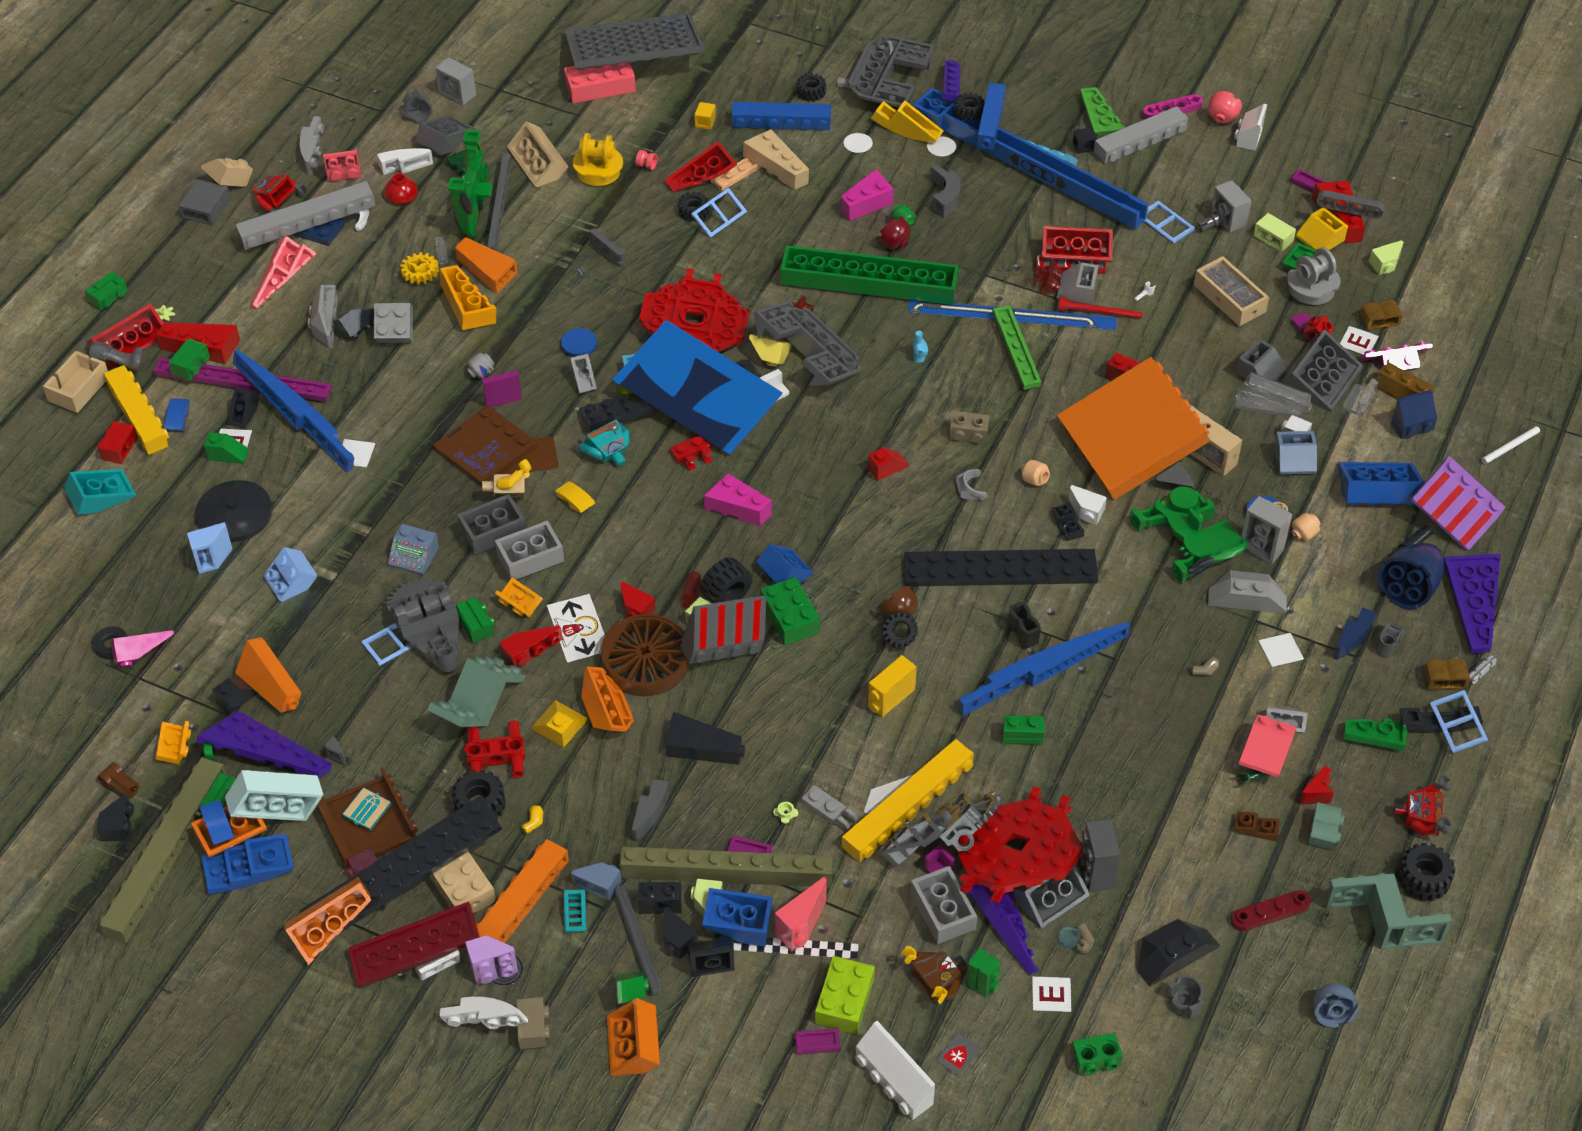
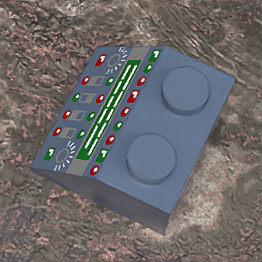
M401 524L393 538L388 566L424 576L439 549L437 533Z

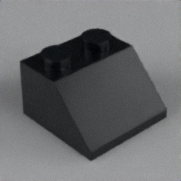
M719 937L710 941H695L687 944L692 977L735 971L734 947L731 938Z

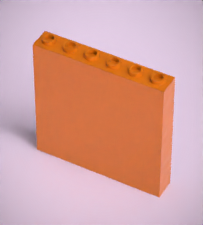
M1152 357L1057 414L1062 426L1113 500H1116L1210 442L1207 435L1210 432L1206 425L1199 423L1200 418L1195 411L1191 412V406L1187 399L1180 397L1182 394L1179 388L1172 386L1171 383L1173 381L1168 373L1164 375L1162 365L1159 361L1155 362Z

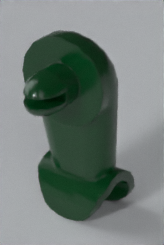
M1260 771L1250 774L1247 772L1236 774V777H1240L1243 782L1238 783V787H1243L1247 783L1272 776Z

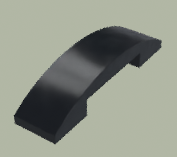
M1467 706L1459 707L1457 711L1439 712L1444 724L1471 714ZM1472 706L1482 725L1483 720L1479 706ZM1420 708L1399 709L1403 727L1419 732L1443 733L1434 712H1421ZM1474 719L1450 727L1447 731L1456 732L1477 726Z

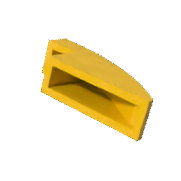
M883 101L871 117V119L888 130L918 141L935 143L944 132L906 101L901 104L897 111Z

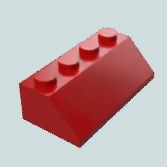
M1043 226L1042 259L1112 262L1113 229Z
M150 303L86 342L89 347L93 342H101L110 345L120 352L131 354L136 347H142L144 350L158 341L156 334L163 321ZM109 360L105 362L110 370L120 365Z

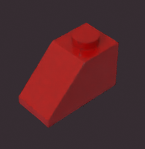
M885 447L868 454V470L877 481L909 467L908 462L899 452Z
M623 581L620 583L626 617L652 614L654 612L655 597Z

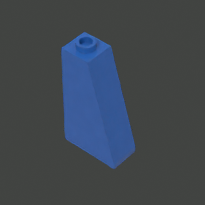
M989 83L978 132V148L994 150L1004 112L1006 85Z

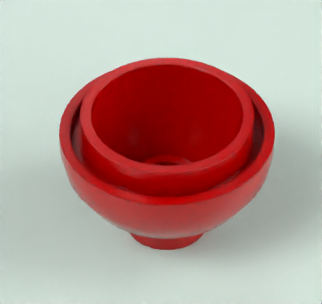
M396 173L385 185L384 195L391 203L407 204L417 197L418 187L411 178L402 173Z

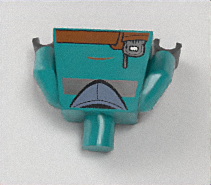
M616 419L587 434L585 443H583L582 439H578V445L572 444L573 449L576 453L583 452L597 460H601L603 463L613 460L616 466L619 467L626 462L622 454L626 452L629 445V430L622 425V422L618 423Z

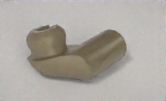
M1210 657L1203 666L1193 665L1192 675H1212L1219 666L1218 659Z
M1081 924L1076 928L1081 936L1080 942L1077 943V949L1080 953L1084 954L1090 952L1095 940L1086 924Z

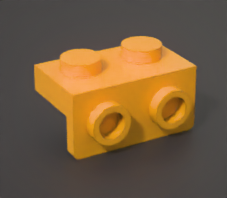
M513 577L502 592L498 590L495 592L500 597L498 601L507 607L511 604L514 607L512 610L521 617L523 614L531 617L543 600L541 596Z
M184 721L182 726L167 722L161 723L155 754L156 760L179 765L182 757L186 758L188 753L186 741L189 740L191 729H188L189 721Z

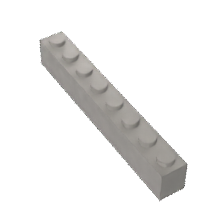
M367 181L238 223L236 227L246 250L374 207L376 204Z

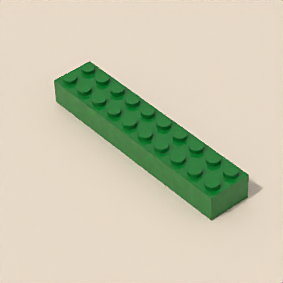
M786 245L780 276L781 285L953 305L958 282L959 265Z

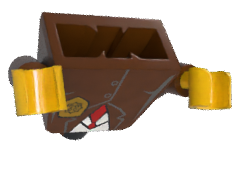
M907 946L902 951L901 955L907 956L904 960L905 963L913 962L911 974L934 1004H942L944 1000L955 998L961 986V972L959 970L966 967V962L961 955L951 960L943 951L939 953L916 952L910 946Z

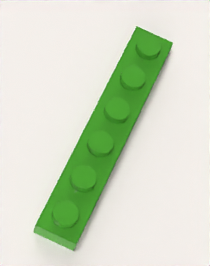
M1011 306L993 308V315L1023 389L1041 387V379Z

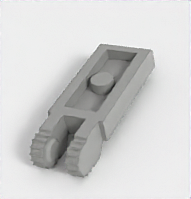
M815 785L801 798V802L805 806L843 830H848L850 824L841 817L842 815L852 822L858 819L854 811L846 808L845 805Z

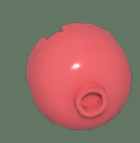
M1218 91L1209 100L1208 113L1218 123H1230L1240 114L1242 109L1241 100L1239 98L1236 100L1233 97L1234 94L1230 92Z

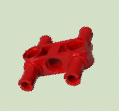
M518 721L507 723V737L480 740L478 726L467 728L468 742L465 745V753L470 773L473 770L480 772V770H483L482 767L511 763L512 776L514 778L524 776L523 761L526 753L524 739L520 736Z

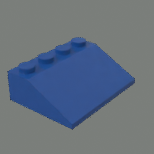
M1338 462L1343 497L1351 505H1359L1360 503L1378 505L1379 503H1386L1387 505L1394 506L1398 503L1414 506L1415 504L1411 499L1424 483L1413 463Z

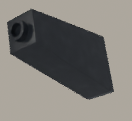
M673 712L666 744L667 757L739 765L740 757L745 755V745H742L741 736Z

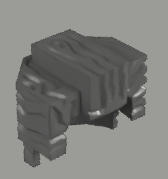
M415 88L412 93L407 92L405 97H403L404 99H402L405 104L402 112L407 118L414 120L415 123L426 121L433 112L429 98L419 89Z
M1180 975L1178 979L1168 985L1166 995L1171 999L1170 1006L1178 1016L1185 1013L1191 1019L1201 1012L1204 989L1194 976Z

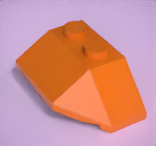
M586 666L581 698L593 728L626 732L634 722L622 690L612 678L606 675L607 672L603 668Z

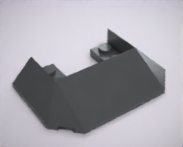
M891 35L884 36L883 40L868 41L848 81V85L856 96L863 100L881 104L884 101L894 108H899L904 101L910 104V100L915 92V86L892 81V75L898 64L921 70H929L935 45Z
M785 301L755 311L754 317L758 339L768 335L777 340L785 337L806 357L802 364L810 373L814 374L808 386L829 385L858 374L861 371L860 366L857 364L859 360L858 354L810 309L805 307L799 309L793 307V303Z

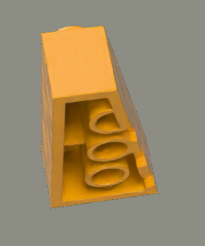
M457 265L440 268V285L461 329L467 330L496 324L497 308L488 302V298L478 291V287L469 281L468 276Z

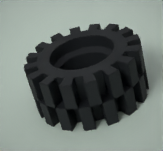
M805 73V76L801 75L797 79V95L799 98L802 97L803 101L807 99V102H810V100L815 102V99L819 101L820 98H824L826 82L822 75L818 77L817 73L815 75L813 73H810V75Z
M966 92L964 96L960 94L955 100L954 113L957 118L959 117V120L964 119V122H967V120L973 122L975 120L976 122L978 118H982L985 100L982 99L981 95L978 96L977 93L972 95V92H969L967 95Z
M692 191V194L689 192L686 195L683 194L682 198L680 197L678 201L680 217L684 218L685 221L689 219V222L695 220L691 213L709 201L705 194L701 195V192L695 194V191ZM709 206L697 214L701 220L709 214Z
M893 612L883 622V636L894 647L904 648V646L911 645L910 643L916 640L915 638L918 635L917 622L907 612ZM897 622H903L908 627L907 633L902 637H897L893 634L892 629Z

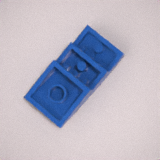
M286 834L247 839L244 841V845L232 846L210 858L207 855H202V866L208 895L254 885L294 870Z

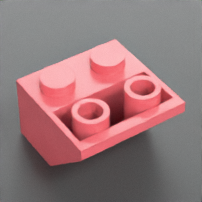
M357 150L323 155L328 182L362 177Z

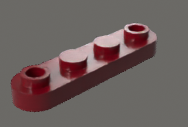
M1297 890L1246 906L1233 912L1231 924L1236 930L1244 932L1298 915L1309 909L1311 898L1305 891Z

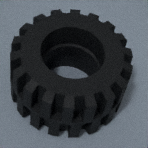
M727 557L715 563L707 571L700 583V590L711 603L738 600L747 594L753 579L750 572L737 559Z
M473 770L470 774H463V778L459 777L457 783H454L452 790L455 811L470 803L472 797L486 795L488 797L484 800L498 820L497 816L503 814V809L506 806L504 788L497 775L493 776V773L490 771L485 773V770H480V772Z
M1422 843L1421 846L1415 844L1413 848L1409 847L1402 857L1397 872L1400 887L1406 889V894H1412L1414 899H1417V897L1421 898V901H1426L1427 899L1435 901L1436 897L1438 899L1442 898L1448 892L1454 878L1455 867L1453 859H1450L1451 855L1448 852L1444 853V849L1441 847L1439 849L1436 848L1435 844L1428 846L1427 843ZM1418 868L1428 869L1435 876L1424 875L1418 871Z

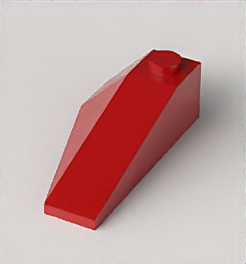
M717 141L664 181L675 193L724 175L734 168L737 163L720 142Z

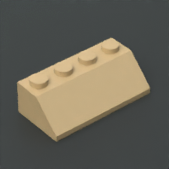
M527 121L507 146L535 187L559 180L568 168V165L542 129Z

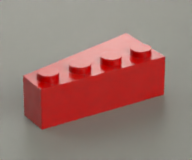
M1348 180L1320 182L1314 185L1312 199L1316 202L1319 192L1324 190L1350 196L1354 195ZM1338 201L1341 205L1346 204L1344 201ZM1327 209L1348 225L1345 244L1362 242L1365 225L1360 215Z
M164 322L156 334L160 350L176 353L189 338L206 344L210 355L208 361L226 364L240 341L237 325Z

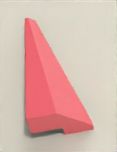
M287 236L281 238L250 307L257 309L313 258L316 253L304 244H297Z

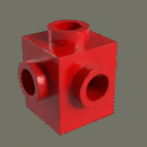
M1324 314L1310 318L1303 333L1310 342L1313 337L1324 329L1331 334L1334 327Z

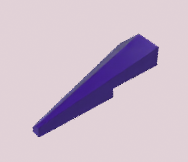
M975 884L969 892L1026 972L1029 975L1037 973L1039 968L1035 966L1031 959L1034 953L1032 949L1027 947L1025 940L1028 936L1020 912L1012 902L1014 898L1013 892L1005 893L1001 901L995 903L990 899L993 892H990L989 887Z

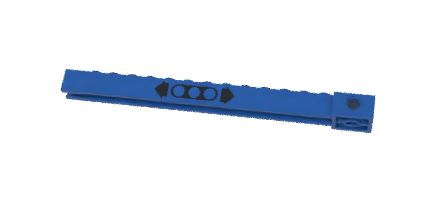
M931 88L912 105L943 131L978 148L977 140L981 119L978 118L976 122L975 120L973 122H970V120L964 122V119L959 120V117L957 118L954 113L955 102L942 99V92ZM1000 127L994 150L978 148L1133 229H1136L1147 218L1149 203Z

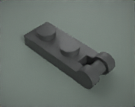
M596 228L589 231L590 243L618 267L626 266V250L624 248L617 247L613 241L606 238Z

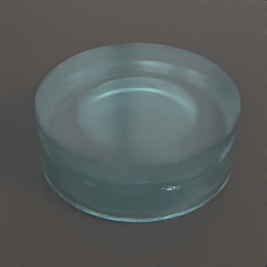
M1065 927L1059 933V943L1066 949H1074L1077 947V943L1080 942V932L1074 927Z

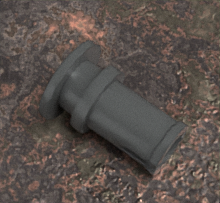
M1215 210L1214 214H1210L1208 218L1197 222V228L1202 226L1198 230L1203 232L1211 227H1217L1218 224L1223 226L1225 223L1223 215L1219 210Z

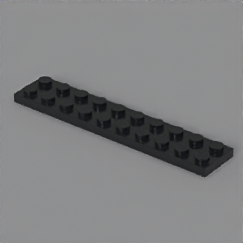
M749 359L740 360L736 363L755 376L761 377V374ZM634 393L622 394L616 398L604 399L602 402L587 404L579 408L580 415L590 431L599 429L616 419L620 423L660 411Z
M1095 549L904 552L906 587L1098 583Z
M481 795L300 909L302 913L359 877L368 890L371 901L343 928L342 931H344L502 830V827Z

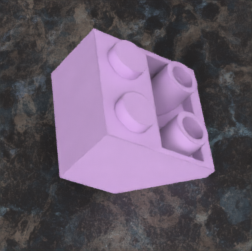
M487 935L465 942L476 985L487 984L501 977H510L518 972L515 951L512 946Z

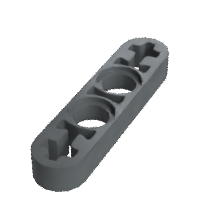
M1325 190L1319 192L1316 200L1317 204L1322 208L1374 219L1381 218L1385 210L1384 204L1379 201ZM1338 201H1344L1346 204L1341 205ZM1360 204L1363 208H1356L1355 205Z

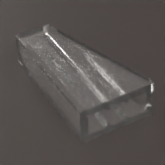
M1251 372L1236 393L1234 407L1288 417L1294 415L1302 419L1306 412H1310L1312 403L1310 402L1311 394Z

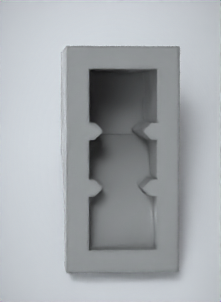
M588 354L568 359L578 393L597 389Z

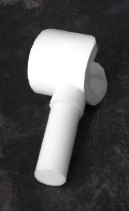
M1146 282L1144 290L1134 300L1137 302L1145 295H1153L1155 285L1150 287L1151 282Z

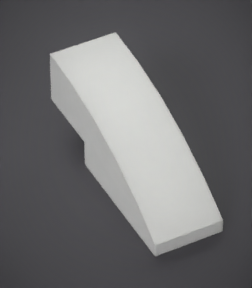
M399 149L377 154L379 167L384 175L398 170L404 174L433 164L430 149Z

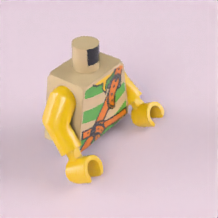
M525 459L518 464L521 470H516L513 474H496L493 480H482V492H493V497H502L510 494L511 498H524V480L530 475L531 465Z

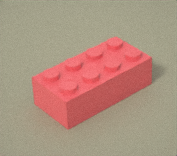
M630 63L607 64L598 68L591 66L583 70L575 69L574 66L564 68L565 83L572 103L636 92L635 75Z

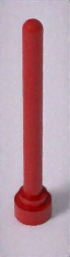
M1060 297L1058 311L1063 312L1075 309L1138 319L1143 317V313L1140 311L1070 302L1065 297Z

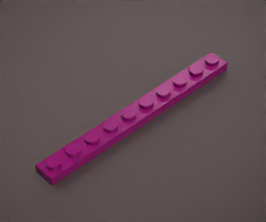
M159 358L154 368L155 375L186 380L172 375L169 366L171 359ZM204 364L198 374L191 380L233 388L244 387L259 391L238 369ZM276 376L304 399L327 402L332 390L331 384Z

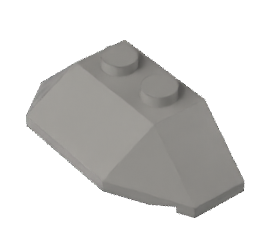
M321 285L313 297L312 305L309 306L311 318H308V328H311L315 338L327 347L333 348L335 325L332 321L336 319L338 295L336 285Z
M1230 570L1209 588L1208 605L1286 614L1287 596L1269 574Z

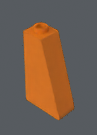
M465 237L455 247L457 260L495 293H498L518 273L515 259Z
M262 637L246 640L235 673L279 712L295 710L299 703L301 691Z

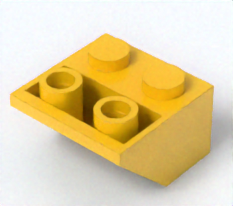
M1321 208L1310 215L1297 232L1296 237L1314 250L1321 247L1330 250L1345 241L1348 225L1327 209Z

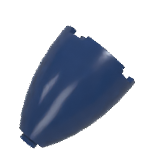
M1430 543L1413 544L1397 551L1378 570L1377 583L1379 589L1383 590L1385 595L1391 599L1389 602L1402 609L1414 610L1425 605L1435 594L1441 582L1444 569L1443 555L1436 545ZM1411 584V586L1406 590V595H1403L1402 593Z

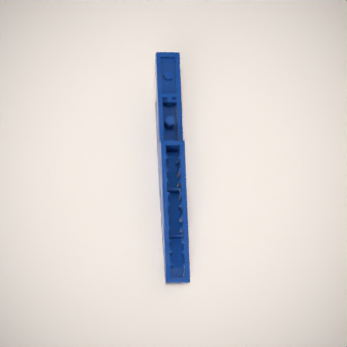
M238 349L234 350L233 364L285 419L296 430L304 428L346 473L351 471L355 457L337 440L338 431L280 379Z
M1125 622L1071 639L1033 654L987 677V685H982L976 691L965 694L959 699L958 711L962 716H965L1027 682L1032 687L1128 637L1130 624Z

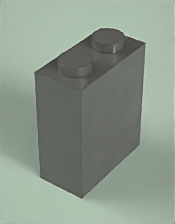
M197 179L179 205L182 219L213 226L231 199L228 186Z

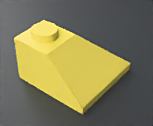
M750 334L749 336L760 358L767 361V365L777 367V364H783L792 347L790 342L765 336L758 339L757 334Z

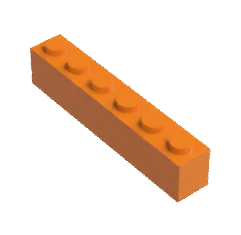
M548 839L542 845H539L535 850L534 856L524 863L522 871L518 876L515 875L512 878L510 886L506 891L500 893L495 905L489 907L483 920L477 923L480 937L487 935L505 943L569 862L568 851Z

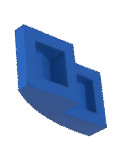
M170 399L164 426L167 432H184L185 420L189 412V399Z
M220 800L200 807L213 845L234 838Z

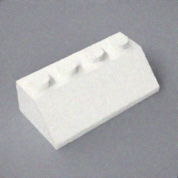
M878 1021L874 1022L856 1046V1061L861 1067H866L874 1082H879L884 1087L886 1095L898 1103L901 1112L904 1115L908 1114L914 1120L933 1105L935 1083Z

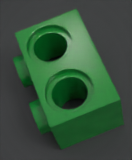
M1116 1033L1072 1041L1071 1054L1078 1075H1091L1100 1070L1106 1069L1110 1071L1121 1066L1123 1054ZM1104 1052H1110L1113 1055H1106ZM1082 1056H1089L1091 1059H1084Z

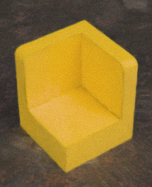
M700 102L695 112V127L711 130L716 118V104Z

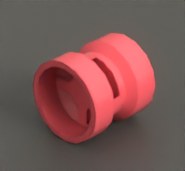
M639 150L636 156V166H645L647 169L654 170L658 160L657 154H648L644 150Z

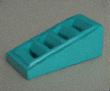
M585 889L564 890L565 933L586 932ZM568 900H581V903H569ZM581 907V910L569 911V908ZM569 915H582V918H569ZM582 922V926L569 927V923Z

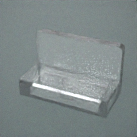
M1371 379L1367 387L1355 384L1342 409L1363 416L1376 393L1378 381Z

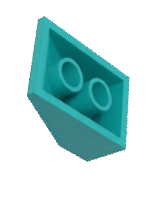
M123 469L70 472L64 487L77 514L97 513L136 496Z

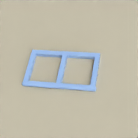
M727 188L695 210L691 215L708 237L711 238L747 211L730 188ZM726 193L741 211L729 221L714 203ZM709 205L724 222L723 225L713 232H710L697 215Z
M1160 201L1148 207L1147 213L1156 207H1160L1170 215V217L1157 225L1147 218L1144 222L1172 243L1177 242L1195 230L1194 226ZM1176 219L1188 229L1173 238L1160 228Z
M395 623L361 641L362 645L379 666L414 647L411 644L404 647L392 632V630L398 628ZM388 633L400 650L381 660L369 643Z
M1465 690L1430 702L1453 753L1488 741ZM1463 697L1471 714L1444 724L1436 706ZM1474 719L1482 737L1454 746L1447 729Z

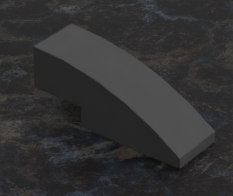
M653 779L649 796L640 795L632 826L633 841H638L644 836L661 815L670 794L669 781Z

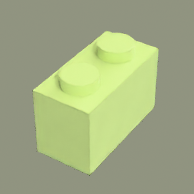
M1268 213L1256 223L1254 237L1282 252L1294 242L1296 229Z

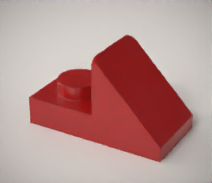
M1325 765L1302 791L1299 803L1307 805L1317 804V802L1323 804L1332 802L1334 791L1328 788L1332 780L1330 778L1332 769Z

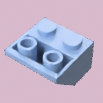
M225 522L187 533L199 574L218 569L232 551Z
M283 547L263 576L279 601L283 602L308 590L318 575L301 550Z

